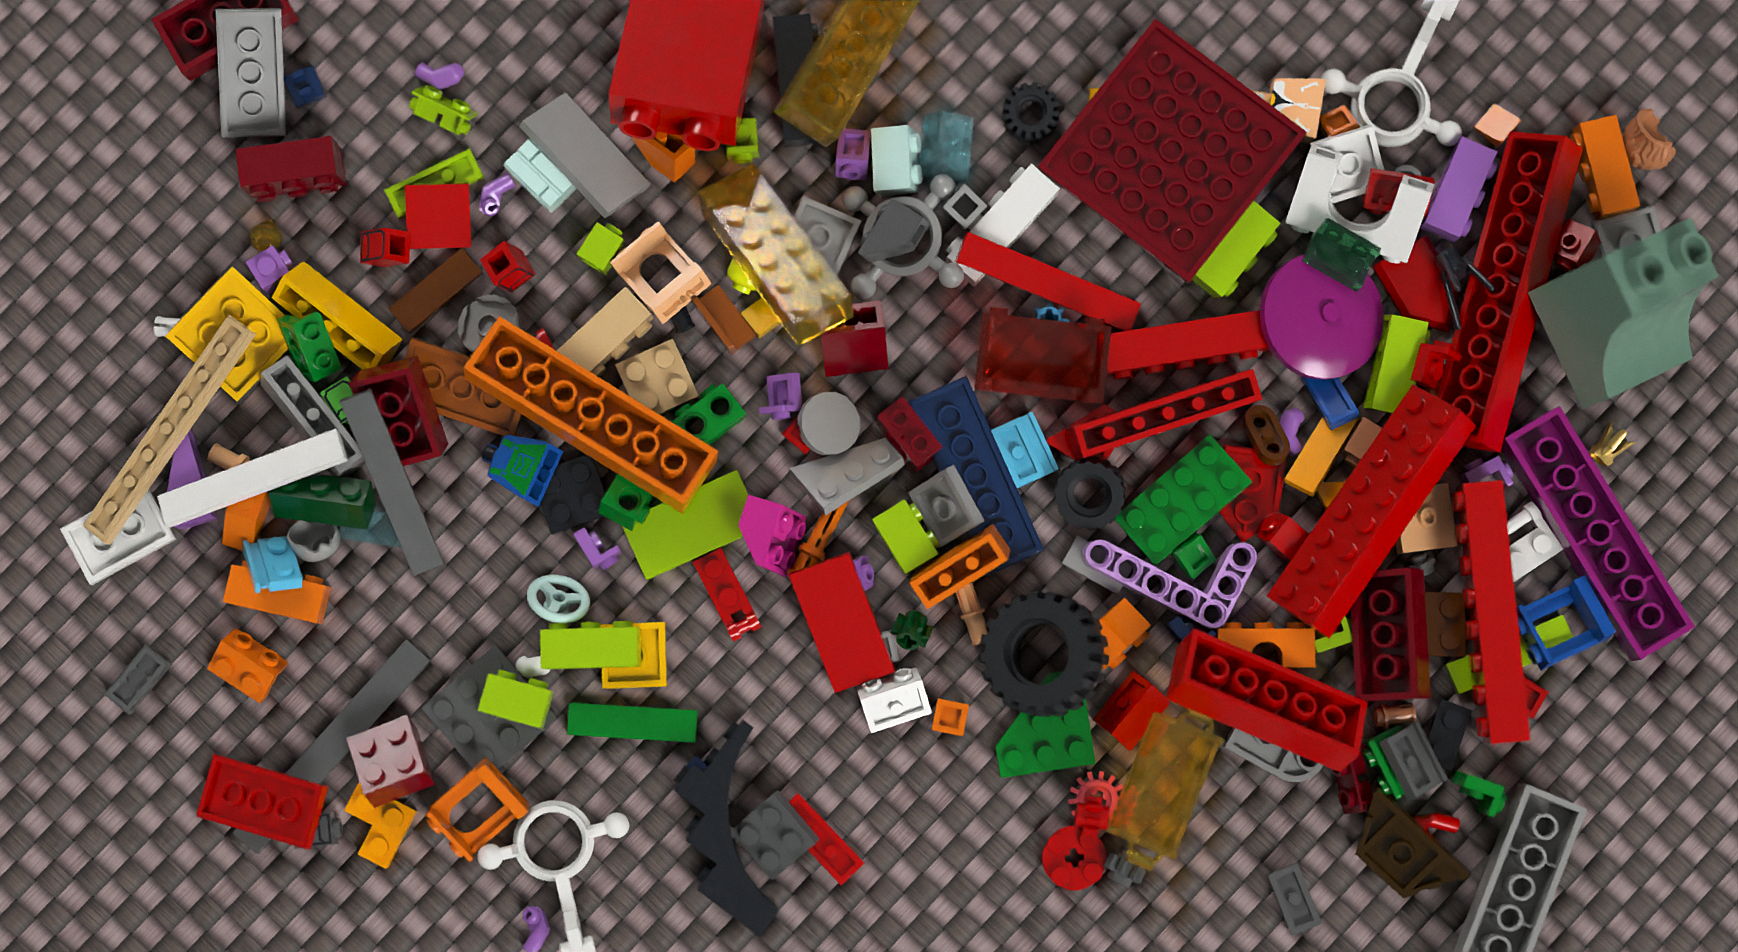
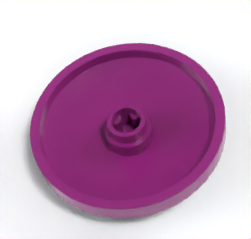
M1320 251L1295 257L1276 270L1264 289L1260 304V324L1264 339L1277 360L1290 371L1310 379L1328 380L1357 370L1372 356L1382 334L1383 306L1374 282L1357 263L1340 254Z

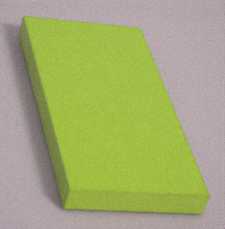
M737 470L700 486L683 514L666 503H661L652 507L643 524L637 522L633 531L623 527L646 580H650L743 538L738 524L748 493Z

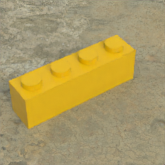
M304 261L283 275L271 297L297 318H302L315 311L319 312L333 347L362 370L390 362L403 340Z

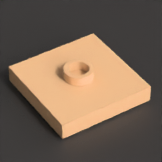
M1448 483L1436 484L1397 540V554L1458 546L1455 537V524Z

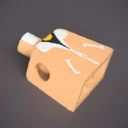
M1277 78L1271 83L1269 93L1253 91L1307 132L1301 142L1310 144L1316 139L1326 83L1325 79Z

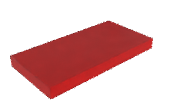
M850 551L789 574L835 693L895 672V666Z
M213 754L196 817L311 850L328 786Z

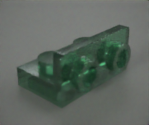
M1326 218L1312 234L1302 261L1358 292L1365 282L1372 262L1380 254L1381 248L1339 223Z

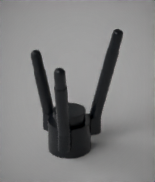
M1447 249L1436 257L1435 263L1440 271L1439 277L1444 286L1455 328L1460 330L1462 326L1450 282L1455 291L1459 292L1461 290L1459 281L1464 278L1465 270H1469L1490 291H1494L1495 287L1472 264L1468 256L1461 257L1458 250Z

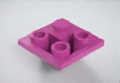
M748 495L738 526L755 564L780 576L787 577L786 571L792 568L796 560L795 551L798 542L805 534V521L807 517L782 504Z

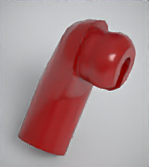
M1439 812L1414 817L1427 831L1428 827L1456 833L1460 827L1459 818Z

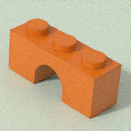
M1268 622L1254 623L1255 629H1242V623H1224L1222 629L1214 630L1217 633L1215 638L1251 653L1259 643L1270 644L1277 651L1279 665L1286 668L1315 667V629H1306L1304 622L1286 623L1287 629H1274V623Z

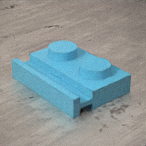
M1033 412L991 430L1017 489L1059 470Z
M287 536L258 539L257 543L250 544L248 540L243 541V553L255 593H260V589L269 588V591L302 588V575L295 552Z

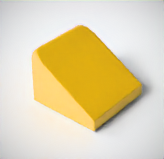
M766 294L740 313L759 339L785 320L784 316Z

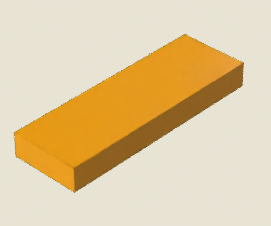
M1360 415L1359 418L1331 431L1322 417L1286 475L1285 483L1313 497L1360 421Z

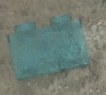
M946 111L925 115L921 129L923 135L922 152L919 156L922 177L927 178L946 174L954 180H968L973 117Z

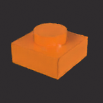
M937 698L931 730L963 736L969 705Z

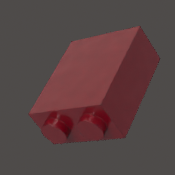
M881 300L817 308L826 377L889 369Z

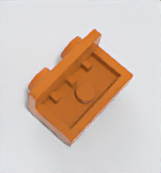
M234 629L221 640L207 669L260 704L266 699L277 676L286 668L288 662L280 657L277 652L266 648L254 640L248 633Z

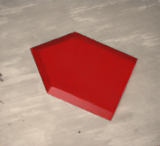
M1427 235L1414 242L1407 263L1402 261L1400 263H1392L1384 259L1372 267L1402 317L1429 322L1428 327L1449 332L1452 315L1443 283L1439 277L1440 271L1435 263L1436 257L1439 254ZM1450 282L1454 299L1456 302L1459 292L1455 291L1452 283Z
M1224 444L1223 449L1252 481L1250 486L1219 512L1243 543L1261 530L1262 523L1266 518L1273 515L1275 511L1279 513L1286 460L1279 465H1268L1259 459L1254 448ZM1268 451V452L1273 453V454H1276V453H1277V452H1275V451Z

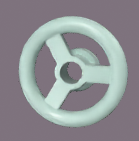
M552 574L539 577L530 584L527 590V601L532 610L540 617L551 622L571 623L584 617L590 608V597L586 589L576 580L563 575ZM551 584L566 586L576 593H565L556 590ZM539 589L544 592L546 597L543 606L538 602L536 596ZM576 603H581L576 611L568 613L569 607Z

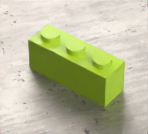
M1254 201L1192 280L1213 298H1221L1224 295L1228 297L1239 284L1237 278L1243 271L1248 272L1258 261L1256 254L1263 246L1265 248L1268 247L1277 237L1278 233L1275 230L1281 223Z
M1385 314L1383 315L1382 334L1375 350L1363 408L1392 414L1412 384H1416L1410 380L1420 343H1429L1430 330H1427L1429 322Z
M614 621L612 628H600V622H581V628L568 629V623H549V629L540 630L541 669L642 667L641 628L633 627L632 621Z

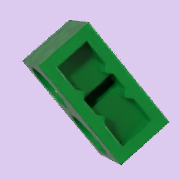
M723 383L718 387L712 384L700 393L699 396L702 398L693 406L687 403L674 413L676 419L672 423L687 431L686 425L688 421L694 418L702 420L704 422L703 430L693 436L711 445L745 419L747 415ZM718 399H724L729 403V410L723 415H716L711 410L712 404Z
M617 474L601 500L598 513L633 531L637 522L643 524L651 511V507L648 504L653 495ZM629 501L634 504L635 508L624 509L619 503Z

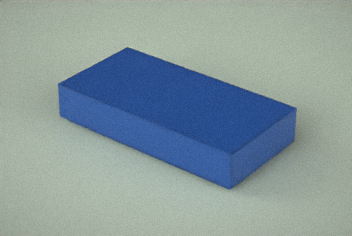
M1301 376L1303 384L1330 431L1359 418V411L1339 377L1317 380Z

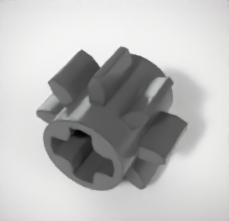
M1124 849L1120 850L1118 856L1110 853L1104 864V867L1110 870L1107 878L1128 889L1132 881L1140 884L1146 873V870L1140 867L1143 859Z

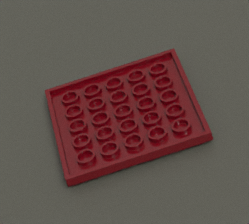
M1154 19L1038 165V169L1189 284L1304 139L1307 132L1157 19Z

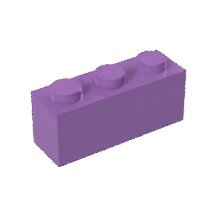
M1463 136L1459 139L1452 150L1432 196L1427 217L1422 219L1421 229L1453 243L1461 236L1466 237L1473 223V220L1469 218L1473 207L1478 209L1485 195V191L1481 190L1485 179L1490 180L1497 168L1498 163L1493 161L1497 151Z

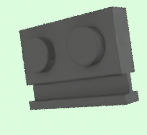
M1419 722L1410 724L1379 742L1408 801L1419 797L1438 786V784L1448 780Z

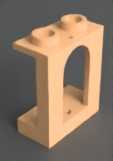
M659 221L652 227L645 229L639 238L628 247L621 249L616 257L610 261L619 276L662 324L667 322L692 301L693 298L712 284L700 266L686 255L667 234ZM656 254L668 258L681 273L658 293L652 289L641 275L642 263L646 258Z

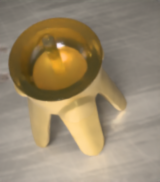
M1611 421L1606 426L1598 443L1592 445L1588 451L1595 460L1594 463L1598 462L1605 468H1608L1613 463V459L1636 443L1635 441L1628 443L1627 439H1623L1626 436V430L1624 429L1618 431L1611 438L1614 432Z

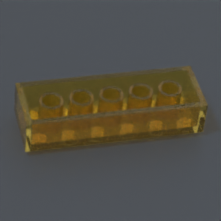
M840 0L773 112L824 147L836 141L920 0Z
M753 163L698 191L703 217L797 346L854 317L850 292Z

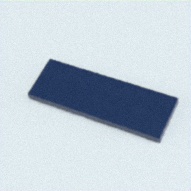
M967 375L908 401V404L943 446L942 449L932 456L938 471L941 472L952 465L955 466L985 521L966 532L968 539L994 524L1010 548L1008 560L987 572L985 576L987 577L1044 551Z

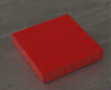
M469 184L405 185L407 232H410V249L472 247Z

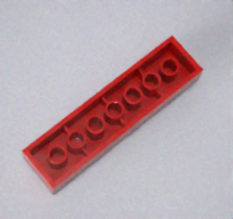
M1412 384L1276 581L1267 597L1283 610L1330 639L1476 425L1460 409Z
M1503 480L1462 484L1456 487V492L1452 494L1451 498L1453 512H1459L1460 521L1459 525H1455V537L1457 545L1462 544L1463 556L1458 558L1460 576L1466 577L1467 588L1462 589V602L1464 609L1469 608L1470 621H1465L1467 641L1472 640L1474 652L1469 653L1470 672H1475L1477 677V685L1472 686L1474 705H1479L1480 717L1475 718L1477 736L1482 737L1483 742L1488 744L1531 741Z

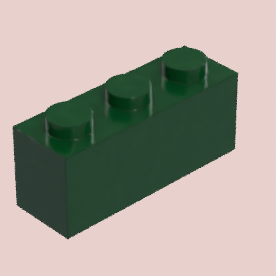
M314 473L269 491L274 517L368 530L376 507L372 482L368 480Z

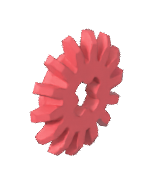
M1099 771L1098 779H1093L1092 772H1087L1089 780L1087 782H1084L1080 777L1076 780L1081 787L1079 790L1073 787L1070 788V792L1077 794L1076 799H1068V804L1085 803L1087 795H1095L1097 791L1103 792L1102 798L1106 800L1105 805L1110 806L1109 818L1116 823L1118 819L1113 813L1115 811L1124 813L1125 810L1118 806V801H1126V796L1117 795V791L1123 789L1122 784L1116 787L1111 785L1116 777L1111 775L1105 781L1103 780L1104 772ZM1073 810L1071 813L1075 816V810Z

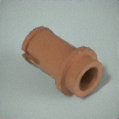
M1412 702L1387 707L1384 704H1380L1379 708L1373 709V718L1376 727H1382L1386 730L1391 725L1415 723L1416 711Z

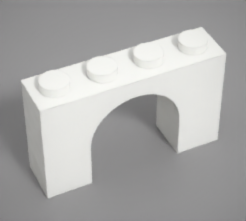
M1312 145L1285 223L1290 224L1292 229L1301 233H1309L1311 231L1320 234L1324 240L1331 243H1339L1341 241L1350 244L1354 250L1361 253H1370L1372 251L1381 254L1382 258L1392 263H1400L1402 261L1407 263L1435 184L1403 175L1394 204L1384 218L1370 224L1353 223L1339 214L1331 196L1332 185L1343 154Z

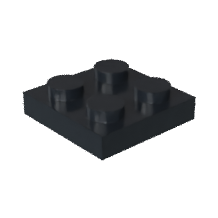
M584 455L557 465L541 501V506L552 535L605 517L598 512L601 500L606 493L592 457Z

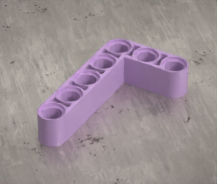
M1095 540L1087 543L1082 549L1081 558L1088 568L1175 614L1187 618L1200 627L1211 629L1219 628L1227 621L1256 564L1257 554L1254 547L1244 542L1228 546L1224 550L1203 592L1104 540ZM1094 546H1100L1105 552V559L1100 564L1092 561L1090 557L1091 549ZM1238 548L1242 549L1246 554L1247 559L1243 566H1238L1233 561V553ZM1124 560L1130 562L1133 566V574L1128 579L1123 578L1118 569L1120 563ZM1152 575L1157 576L1162 585L1156 594L1149 591L1147 587V581ZM1222 577H1227L1232 583V589L1227 595L1221 593L1218 588V583ZM1181 590L1188 593L1190 599L1189 604L1185 608H1180L1175 601L1176 594ZM1209 605L1214 606L1218 612L1217 619L1213 623L1207 622L1204 618V610Z

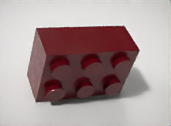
M332 136L235 149L240 187L253 199L256 198L258 202L273 201L276 199L275 195L288 194V197L292 198L303 197L307 195V191L319 190L320 193H332L338 191L340 186H347L342 148Z
M418 356L361 370L355 374L349 382L353 395L371 388L403 466L442 456L448 446V441Z

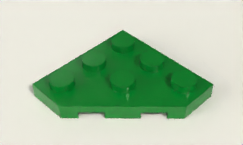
M1063 671L1048 673L1041 685L1053 682ZM1086 698L1083 700L1084 706L1078 710L1070 709L1068 714L1062 716L1051 715L1049 717H1041L1020 712L995 746L1000 778L1096 764Z

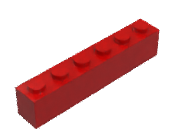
M1260 310L1104 334L1099 339L1105 376L1113 375L1114 380L1133 377L1132 372L1145 370V375L1159 374L1164 372V367L1175 365L1177 370L1191 369L1196 367L1195 362L1208 361V365L1222 364L1227 362L1226 357L1239 356V360H1249L1257 358L1258 352L1270 351L1271 356H1273L1262 333Z
M1242 370L1065 429L1074 457L1085 458L1262 400V395L1254 370Z

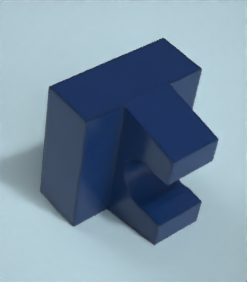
M314 66L306 69L302 68L284 77L297 109L327 97Z

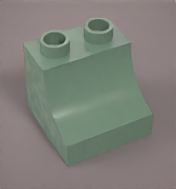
M1692 218L1607 254L1528 292L1582 409L1605 401L1693 359L1689 342L1690 313L1701 290L1719 276L1711 261L1710 246L1705 238L1698 233Z

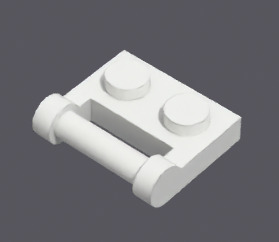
M1532 501L1523 506V511L1507 520L1509 535L1529 521L1535 527L1534 530L1510 545L1514 582L1563 550L1562 545L1543 519L1538 507Z

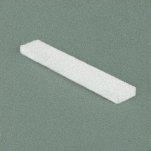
M333 429L158 495L165 526L171 528L348 461L340 432L337 429Z

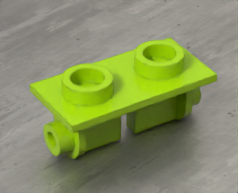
M421 86L411 93L418 97H413L409 105V109L413 110V114L434 123L440 113L443 117L439 126L457 135L461 133L467 135L471 128V124L467 120L469 121L478 116V112L470 109V104L459 99H453L452 101L442 96L443 92L433 86Z

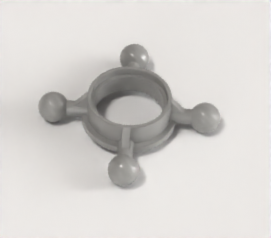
M940 174L934 177L930 184L931 192L923 202L912 197L892 198L922 215L930 223L931 237L929 246L918 260L909 264H894L886 259L872 262L873 265L866 274L857 275L851 282V291L855 297L868 299L873 296L876 290L875 282L883 272L895 276H909L924 270L928 266L939 273V280L943 286L955 288L962 283L964 272L961 266L956 263H945L937 256L942 242V229L933 209L940 200L948 199L954 194L956 186L950 176ZM858 186L848 188L843 194V203L848 210L854 212L861 211L868 217L864 226L863 236L866 232H871L877 222L876 216L878 211L891 200L888 199L875 207L868 201L866 191Z

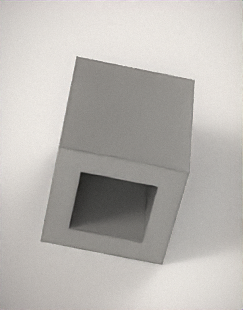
M961 184L954 194L940 206L962 229H966L987 207L965 184Z

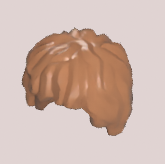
M1651 108L1640 110L1628 125L1625 126L1624 134H1622L1629 163L1633 167H1637L1638 170L1662 169L1668 166V163L1676 153V149L1674 146L1672 147V142H1668L1667 137L1658 132L1657 125L1660 119L1655 117Z

